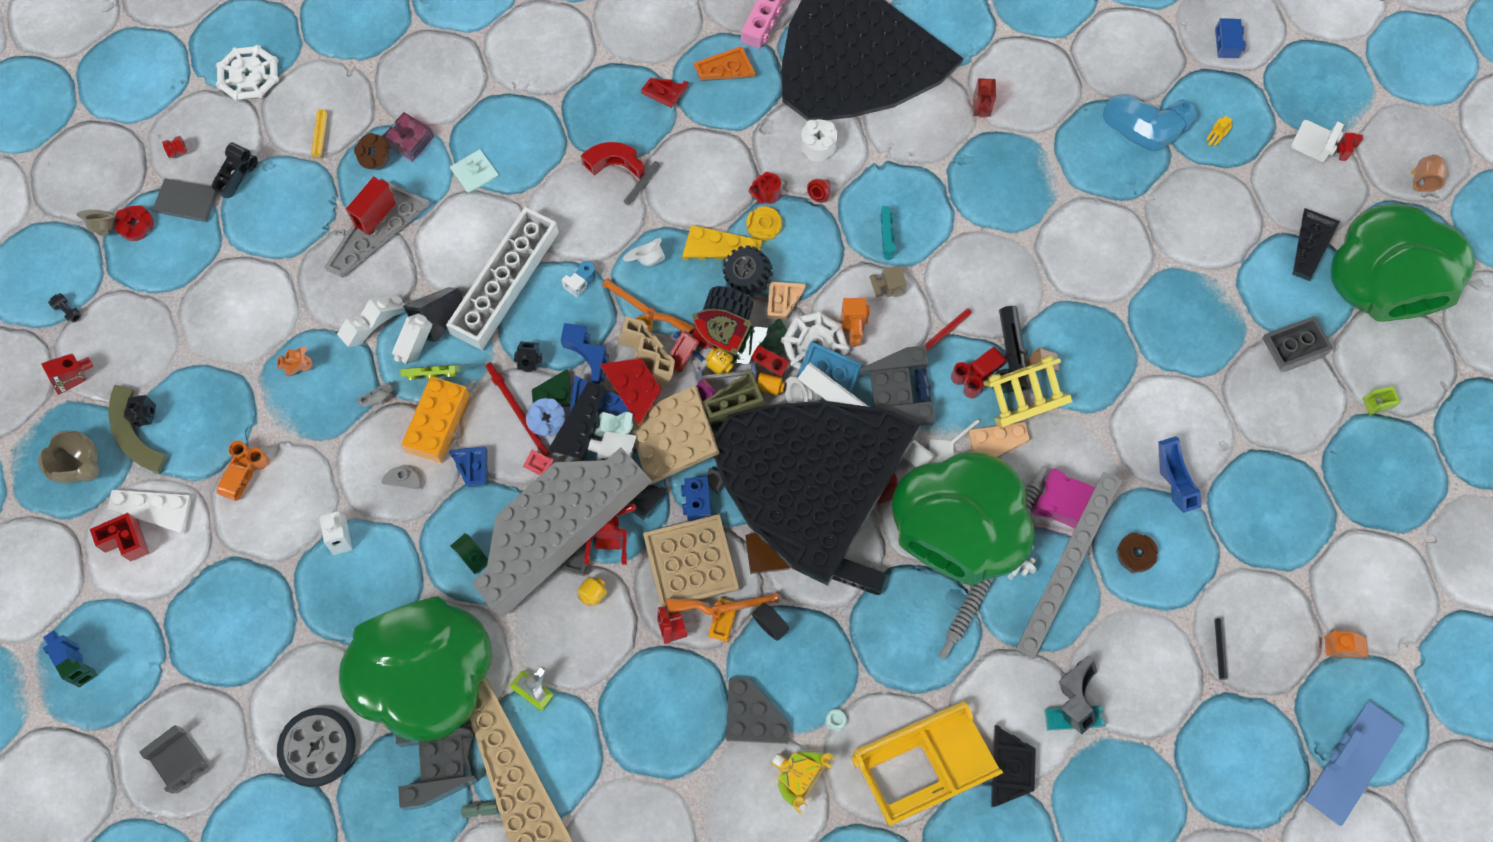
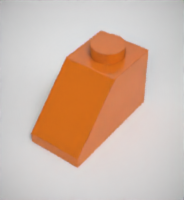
M1333 631L1324 636L1326 656L1368 658L1366 637L1355 632Z

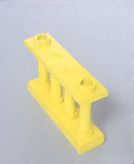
M1046 356L1041 358V362L1001 376L1000 374L988 377L989 380L983 382L984 386H993L1001 411L999 413L1000 416L994 418L996 425L1004 427L1072 402L1071 395L1061 392L1053 365L1061 362L1059 358ZM1046 368L1053 392L1052 397L1048 399L1043 398L1036 371ZM1026 374L1029 375L1036 399L1034 404L1031 405L1025 403L1018 377ZM1011 380L1018 403L1017 410L1012 412L1007 408L1001 383Z

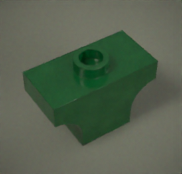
M464 533L450 545L453 551L474 574L487 565L488 558L468 534Z

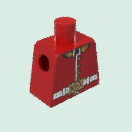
M68 354L41 363L58 395L86 381L83 371L94 367L89 357L77 361L74 354Z

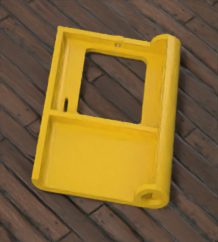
M965 700L852 751L853 756H850L854 767H859L889 827L1003 774L976 728L972 712ZM917 747H921L939 781L899 801L887 804L871 773V769Z

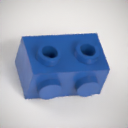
M1219 19L1215 27L1218 58H1239L1242 51L1245 50L1246 43L1243 41L1244 26L1241 24V19Z
M708 476L684 478L685 485H681L682 497L686 496V503L682 504L683 515H687L688 521L710 517Z

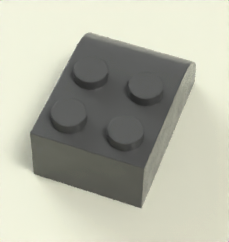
M1315 316L1267 333L1262 337L1281 372L1289 371L1324 358L1333 349Z

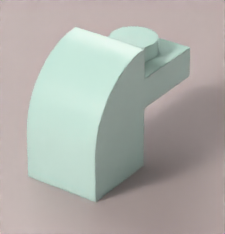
M602 412L599 414L593 435L604 437L605 432L629 434L633 427V414L624 412L615 416Z

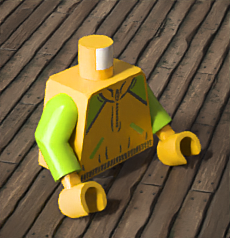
M799 751L798 753L793 752L789 760L780 754H777L773 760L772 765L781 770L777 777L780 793L783 799L792 805L799 814L802 813L799 809L801 805L808 807L804 799L823 771L824 766L829 769L833 768L828 764L830 759L836 760L831 754Z

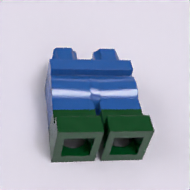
M55 630L43 637L47 643L43 650L49 655L62 680L80 688L98 676L93 668L82 662L83 656L78 652L80 648L76 643L70 641L64 635L59 636Z

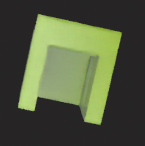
M1393 386L1373 390L1362 398L1369 415L1391 410L1400 404L1399 396ZM1376 399H1381L1383 403L1378 405Z

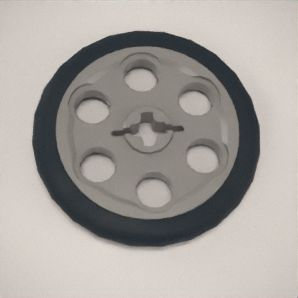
M321 707L302 711L285 725L279 736L277 759L281 770L292 782L301 786L320 787L333 782L348 769L353 760L356 745L353 728L342 714L332 709ZM320 720L324 721V729L316 732L314 729L315 723ZM299 730H304L305 737L302 741L295 740V734ZM334 732H340L341 739L337 743H332L330 740ZM314 743H319V751L314 750V748L312 747ZM295 751H300L302 753L301 760L296 763L293 762L291 759L292 754ZM331 753L338 755V760L334 764H329L327 761V757ZM316 762L318 764V771L310 774L308 766Z

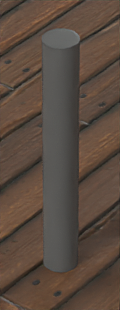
M657 161L653 162L624 199L626 205L631 204L659 168L660 164Z

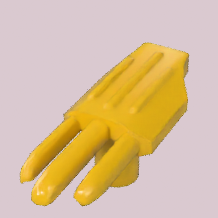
M1227 116L1218 119L1206 139L1208 141L1215 134L1208 143V146L1212 145L1217 136L1219 138L1214 143V146L1220 142L1222 137L1226 136L1232 127V119Z

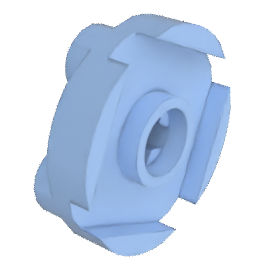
M543 398L533 402L528 408L529 410L526 415V423L529 429L534 434L542 437H550L557 434L565 421L564 410L554 399ZM544 412L550 416L548 423L541 420Z

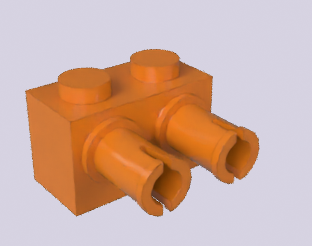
M843 298L841 324L843 325V331H850V346L856 347L862 344L861 338H863L864 326L868 324V316H870V305H866V298Z

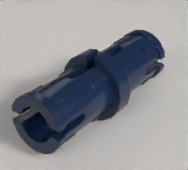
M916 369V391L919 394L920 403L932 402L930 395L931 384L928 381L927 369Z

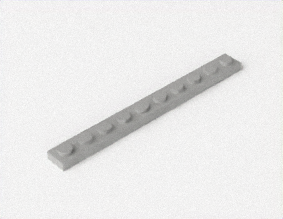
M1106 472L1102 473L1015 648L1018 652L1032 659L1035 658L1122 480Z

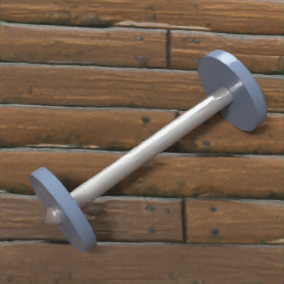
M750 361L751 372L757 383L756 374L759 371L755 370L754 361ZM697 367L698 376L695 379L700 381L702 379L711 380L743 376L746 371L702 376L701 367Z

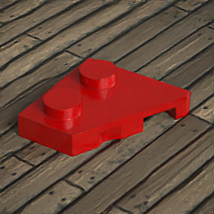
M650 78L642 87L641 94L672 108L688 88L689 82L683 81V84L672 83L670 79Z

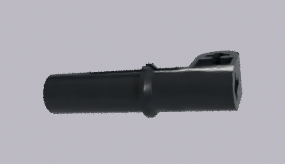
M1006 306L999 309L1006 349L1004 357L1008 360L1009 369H1002L995 373L1000 374V376L1028 366L1026 359L1028 351L1024 348L1016 306ZM1028 374L1018 377L1022 391L1032 387ZM1010 380L1006 381L1005 384L1001 383L1003 393L1014 392L1013 386L1010 385Z

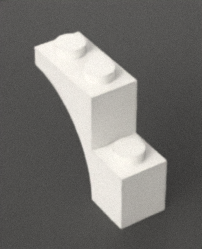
M397 295L369 299L361 315L346 318L337 335L348 347L362 345L373 330L383 322L396 315L405 313L403 307L405 304Z

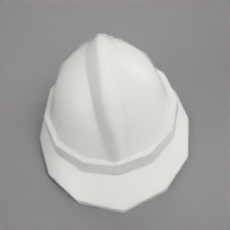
M790 376L785 380L784 391L788 403L815 402L822 399L819 394L798 380L797 377Z

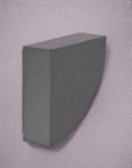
M709 468L708 483L717 494H719L723 486V481L718 471Z

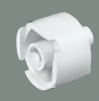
M819 119L807 121L801 133L800 147L802 153L809 160L815 162L825 161L834 154L837 142V131L834 124Z

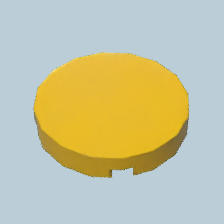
M761 206L749 213L746 219V228L754 239L769 241L779 235L782 229V218L775 209Z

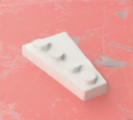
M112 490L108 509L122 515L129 512L143 522L184 535L192 497L179 494Z

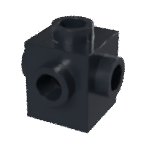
M520 341L517 351L514 353V362L517 363L518 370L532 372L537 370L539 364H542V353H539V343Z
M147 395L128 397L124 418L134 427L151 425L155 415L156 404Z

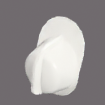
M658 238L632 249L625 254L623 260H637L644 266H654L665 259L660 246L662 239Z

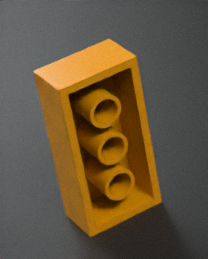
M430 376L401 443L406 453L442 464L470 397L465 386Z

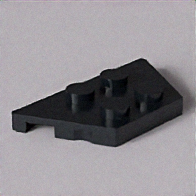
M994 725L993 758L1003 774L992 778L991 807L993 808L1035 791L1036 748L1022 742L1020 738L1009 734L1001 729L1000 726Z

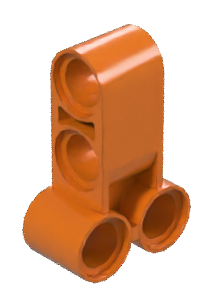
M239 440L229 445L228 451L233 458L216 490L217 494L233 501H238L241 498L255 470L264 469L269 464L268 456L261 449L256 447L250 449L244 442ZM243 449V452L237 455L238 451ZM261 455L260 459L254 462L255 458Z

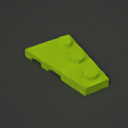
M461 364L400 369L401 377L406 376L407 380L418 379V376L426 375V379L430 378V376L437 378V374H445V377H454L456 373L461 372Z

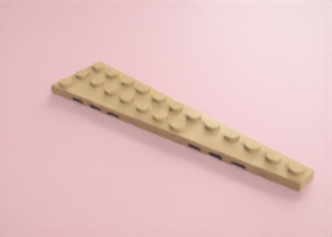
M485 676L479 685L477 705L470 720L509 842H573Z

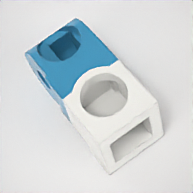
M590 261L580 263L578 270L571 277L566 275L562 279L563 288L577 298L594 280L596 275L594 264Z

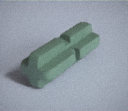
M496 802L481 803L480 806L478 804L463 805L461 808L463 818L478 817V814L489 816L498 813Z

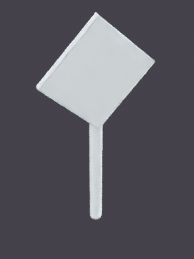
M976 420L952 441L930 439L929 451L934 455L928 463L942 462L952 457L954 454V443L980 421Z

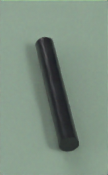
M1218 618L1214 619L1219 680H1227L1223 619Z

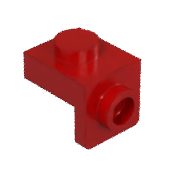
M1345 133L1337 146L1339 160L1346 161L1353 153V147H1358L1363 140V135Z

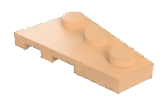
M1025 422L1010 424L1004 427L994 426L968 431L973 452L987 453L995 457L1010 452L1029 441Z

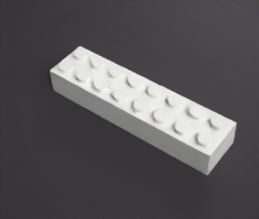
M524 207L446 324L451 335L483 350L558 235L559 231L555 221Z

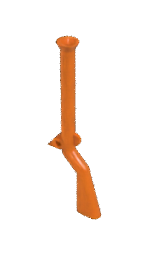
M609 278L603 282L602 287L610 289L645 313V319L666 321L680 331H687L693 334L695 326L671 315L656 313L653 308L646 306L612 283Z
M777 592L772 595L723 605L721 602H716L714 607H709L698 600L665 599L668 614L697 608L707 615H712L713 623H715L720 617V613L758 606L762 603H779Z

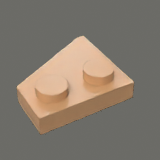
M771 282L769 286L767 318L786 320L804 292L805 284Z

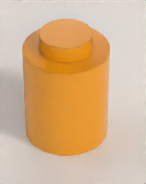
M760 372L757 386L760 392L778 396L779 393H783L785 382H782V377Z

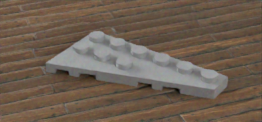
M388 183L391 192L394 194L393 197L396 202L394 207L370 235L365 234L352 225L325 265V269L337 276H345L430 206V202Z

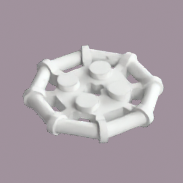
M260 45L232 48L233 50L216 64V87L231 96L234 101L263 98L262 96L279 81L277 74L279 60L276 56H272L262 49ZM252 54V57L242 58L241 55ZM260 56H262L267 61L262 63L259 60ZM270 68V74L266 75V69ZM248 71L252 72V73H249V76H245V73H246V72H248ZM224 72L229 73V79L225 80ZM234 85L238 88L234 91L230 86Z
M821 311L793 317L785 336L781 338L790 367L793 366L798 370L800 369L802 364L800 360L804 358L809 343L816 340L819 341V345L832 351L837 350L839 354L846 356L850 352V346H848L842 329L843 325L821 314ZM810 321L815 322V325L811 327H806L804 324ZM821 322L831 327L832 329L829 330L821 325ZM799 328L801 330L799 337H793L796 329ZM835 332L840 344H836V341L834 342L833 334ZM792 344L797 345V352L799 353L797 357H795Z

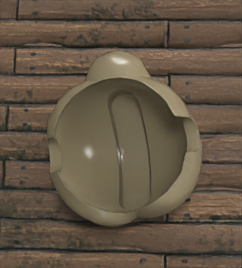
M61 431L54 434L48 448L43 449L38 457L41 472L55 483L74 484L82 481L88 482L94 480L99 474V466L97 465L98 452L95 443L81 432Z

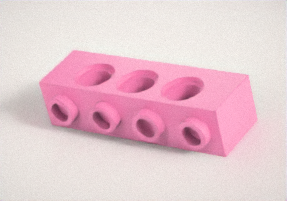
M757 0L741 32V42L761 49L763 43H766L768 40L769 30L774 28L776 16L779 17L781 14L782 4H785L787 0Z

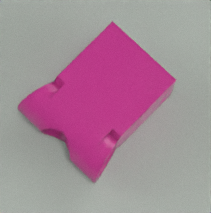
M1052 468L1045 481V493L1038 498L1033 513L1041 517H1052V519L1075 529L1095 487L1073 478H1068L1061 471Z

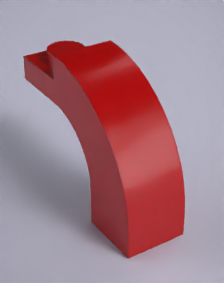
M600 143L589 148L581 155L582 165L594 176L604 167L615 164L626 167L639 180L645 174V166L637 158V151L623 143Z

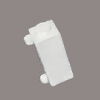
M416 314L406 318L392 351L395 361H402L404 364H408L418 360L433 325L425 316Z

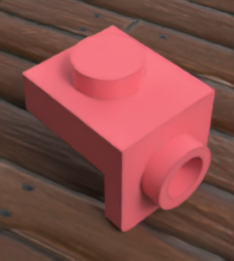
M532 449L522 467L540 476L552 465L554 459L548 458Z

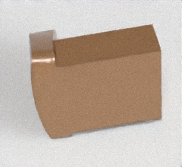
M1039 347L1028 358L1027 364L1030 366L1041 362V358L1046 356L1058 358L1057 353ZM1058 363L1053 365L1054 371L1058 372Z

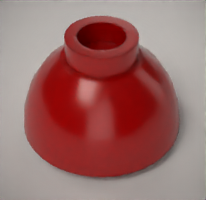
M821 178L811 180L807 184V193L810 198L818 203L827 201L831 193L830 182Z

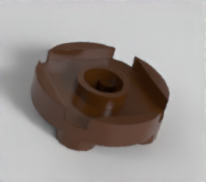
M368 133L355 146L354 153L362 167L370 170H380L390 160L389 150H391L388 140L383 136ZM376 148L374 151L375 155H371V150Z
M1131 533L1120 541L1116 553L1119 562L1125 569L1131 573H1142L1148 571L1156 563L1158 548L1149 536ZM1134 548L1142 551L1141 557L1133 554Z

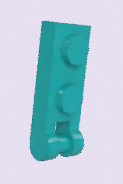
M882 206L880 217L883 257L886 260H891L896 249L895 244L892 242L894 240V229H891L893 213H890L889 206Z
M1090 706L1094 710L1097 720L1090 728L1105 727V720H1102L1101 714L1103 713V706ZM1061 708L1044 710L1047 731L1074 729L1064 720Z

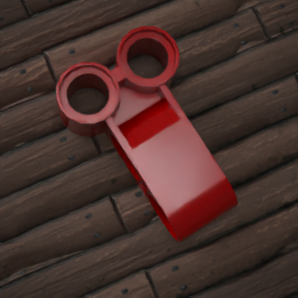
M992 347L969 365L965 362L956 363L951 373V380L957 385H964L963 393L966 397L976 398L983 388V382L1001 369L1008 360L996 347ZM957 371L963 372L964 375H959ZM969 385H974L977 389H972Z

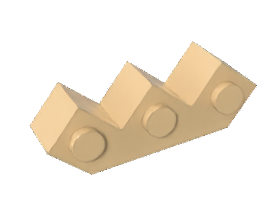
M625 316L620 328L617 344L635 348L634 359L641 358L647 368H651L650 372L659 386L667 388L673 375L675 360L671 355L666 354L663 350L664 346L655 335L652 336L644 321Z

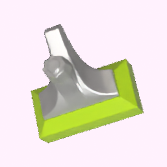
M541 666L532 676H529L522 670L509 687L542 712L555 696L541 685L547 669Z

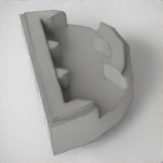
M391 381L356 400L360 406L379 405L391 394L394 387Z
M395 467L389 470L381 481L383 485L421 489V481L417 473L407 467Z

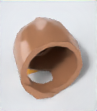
M1432 154L1419 160L1417 166L1411 171L1412 174H1415L1413 189L1418 192H1432L1441 189L1445 185L1447 165L1439 155ZM1421 178L1424 180L1423 185L1417 183Z

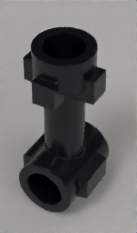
M55 294L50 298L48 304L55 311L60 308L66 314L64 317L67 321L74 323L80 319L81 314L77 308L71 309L66 304L68 300L63 294Z

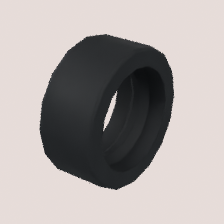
M762 603L752 612V617L758 625L774 640L779 641L789 631L786 622L768 604Z

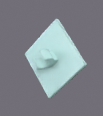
M480 149L450 166L451 171L468 194L499 177Z

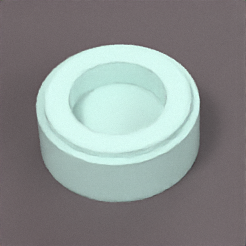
M834 709L827 714L825 722L829 729L839 731L846 725L847 718L844 712Z

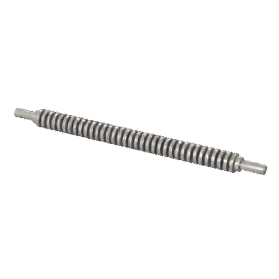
M1046 466L1041 467L1035 480L1028 483L1025 488L1026 508L1029 514L1042 492L1041 483L1049 470ZM994 578L982 580V582L971 586V590H969L965 597L966 599H964L961 608H959L956 617L953 619L954 621L951 623L952 626L946 632L947 641L938 655L939 658L945 660L953 645L961 641V637L974 617L973 614L976 613Z

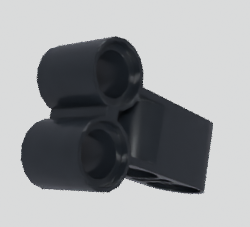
M234 142L229 143L226 147L225 156L227 158L212 182L213 190L226 199L235 194L247 171H252L258 162L257 156L252 155L249 149Z

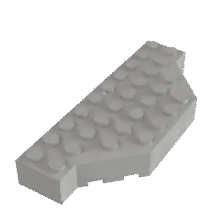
M622 447L607 460L555 462L496 515L487 569L472 582L473 586L489 607L504 617L644 490L652 480Z

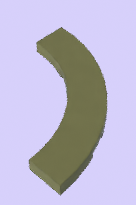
M114 385L109 402V422L117 444L138 465L160 474L167 456L146 446L137 436L133 425L124 418L128 397H133L135 391L131 388Z

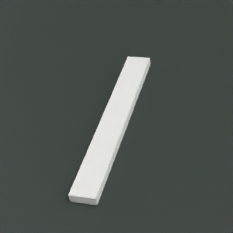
M810 362L797 378L827 401L869 407ZM913 440L903 458L917 467L927 464L934 454Z

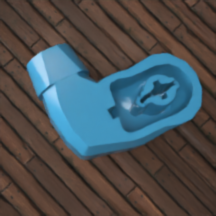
M1119 94L1110 98L1104 107L1103 118L1106 124L1118 130L1131 142L1150 151H1155L1175 141L1195 121L1197 112L1194 106L1184 99L1178 100L1165 110L1160 111L1157 107L1146 104L1132 95Z

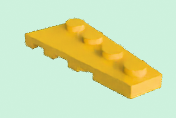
M691 225L682 260H689V258H698V260L716 258V260H724L728 254L730 256L733 254L732 250L735 249L737 251L740 246L745 248L746 245H750L751 248L754 246L760 250L762 240Z

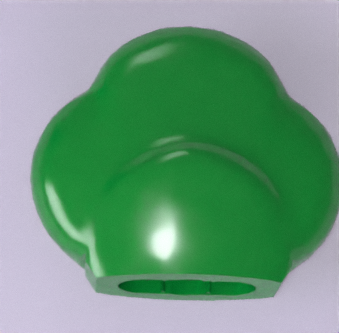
M1404 204L1380 205L1364 211L1349 225L1344 243L1336 251L1332 259L1331 280L1337 292L1347 303L1369 314L1370 317L1378 322L1411 319L1429 315L1456 305L1462 290L1469 283L1473 275L1475 256L1470 242L1460 231L1434 220L1423 210Z
M973 451L962 452L942 462L917 466L902 477L893 494L892 514L899 532V545L925 565L961 583L974 586L982 582V580L1004 576L1015 571L1027 560L1034 543V525L1026 508L1027 498L1024 483L1009 464L990 454Z
M437 596L395 608L371 618L354 628L353 640L340 662L338 681L343 699L357 715L366 720L381 723L397 737L412 742H435L445 739L468 721L477 705L479 685L487 675L491 664V640L486 629L476 617L460 608L448 605L446 601Z

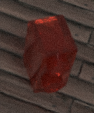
M978 78L972 98L973 116L981 118L991 117L996 100V79Z

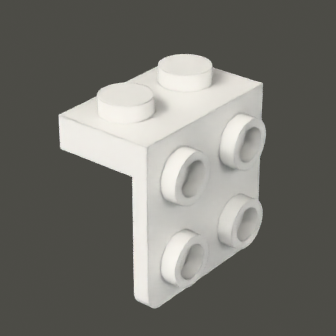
M1304 120L1291 147L1318 161L1324 162L1328 155L1332 156L1337 148L1335 143L1339 142L1344 132L1341 130L1344 124L1337 121L1330 131L1313 122Z

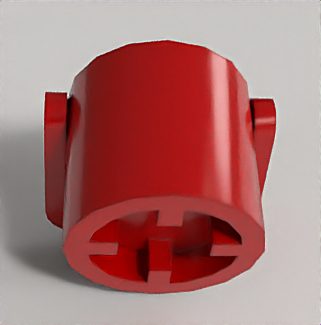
M767 171L763 175H759L752 182L748 192L760 204L763 202L766 204L775 203L781 196V180L778 175ZM755 187H758V194L753 191Z
M665 606L658 607L657 622L664 644L688 637L681 612L668 615Z

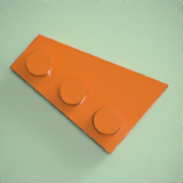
M742 46L694 63V69L700 81L755 77V71Z

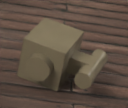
M901 266L882 270L881 280H878L876 274L869 276L876 297L883 295L881 289H885L887 297H898L905 293L907 284Z

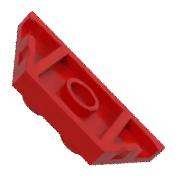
M638 358L601 364V368L630 413L633 414L632 416L639 426L642 425L647 412L651 410L654 401L662 392V389L643 360Z

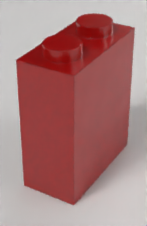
M373 176L346 208L354 227L367 235L372 233L396 204L393 197L394 194L389 188L390 185L384 179L379 180Z

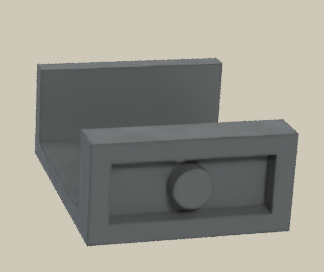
M176 725L139 751L143 759L151 762L167 785L164 790L172 794L184 790L188 782L201 777L205 773L204 770L209 767L183 728Z

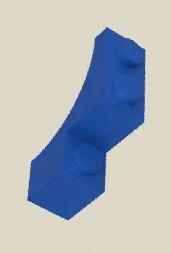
M564 323L561 335L562 347L580 354L591 368V382L601 385V382L605 381L606 374L600 365L609 361V354L606 353L605 346L589 344L590 333H588L586 326Z
M1175 436L1158 441L1160 474L1171 485L1172 502L1183 513L1201 508V491L1194 484L1188 473L1181 452L1180 439Z

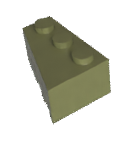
M749 369L738 380H733L728 387L719 390L703 401V406L710 427L714 428L722 425L729 414L763 407L764 400Z

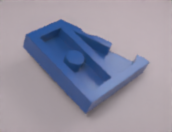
M485 446L449 450V454L454 459L456 467L467 487L487 486V448Z

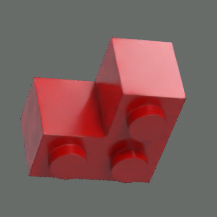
M129 512L90 529L95 546L105 553L118 547L121 556L130 562L149 554L138 520Z

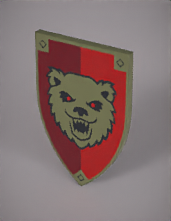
M706 309L692 314L694 324L705 340L718 348L737 355L752 321L723 309Z

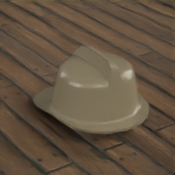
M83 210L77 213V216L84 220L90 232L107 236L108 231L113 229V219L116 215L102 210Z

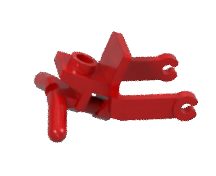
M633 503L626 505L592 536L596 539V549L618 550L621 549V537H623L622 565H627L628 537L625 529H619V519L617 516L635 511L636 505ZM592 537L586 541L584 564H590Z

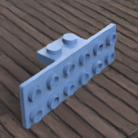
M1367 702L1349 731L1341 737L1338 748L1330 754L1328 764L1306 796L1305 801L1337 825L1342 826L1401 734L1404 726L1373 703Z

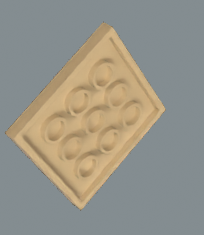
M695 385L655 403L651 410L647 412L643 419L644 422L640 426L632 416L633 427L631 432L632 435L636 436L635 445L643 471L652 480L649 485L720 454L698 388Z
M720 514L643 533L661 607L665 606L667 609L665 599L699 601L739 591Z

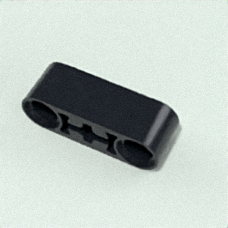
M844 558L832 579L874 595H881L887 575L881 571Z

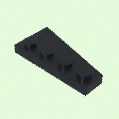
M1304 208L1292 275L1308 281L1311 280L1340 221Z
M592 382L586 384L548 451L585 460L608 387Z
M653 484L648 485L628 503L636 505V510L632 511V513L644 520L668 493V489L659 488Z

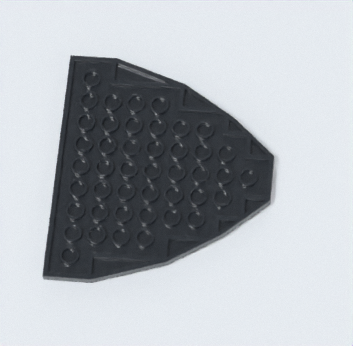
M801 0L789 23L782 60V102L807 121L852 118L894 108L942 84L963 62L964 58L885 0Z
M830 401L774 404L729 414L714 436L720 454L713 457L723 484L747 525L792 569L828 586L919 432L921 424L887 409Z

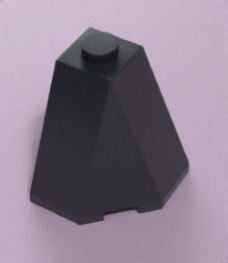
M447 287L407 303L403 307L408 317L421 314L433 324L426 340L436 342L446 331V324L462 302L463 296L458 288Z

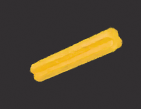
M318 109L316 113L311 155L314 158H321L327 121V112L324 109Z

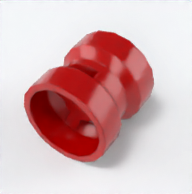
M181 136L175 137L172 142L170 140L162 141L164 150L169 158L175 157L176 153H187L186 145Z

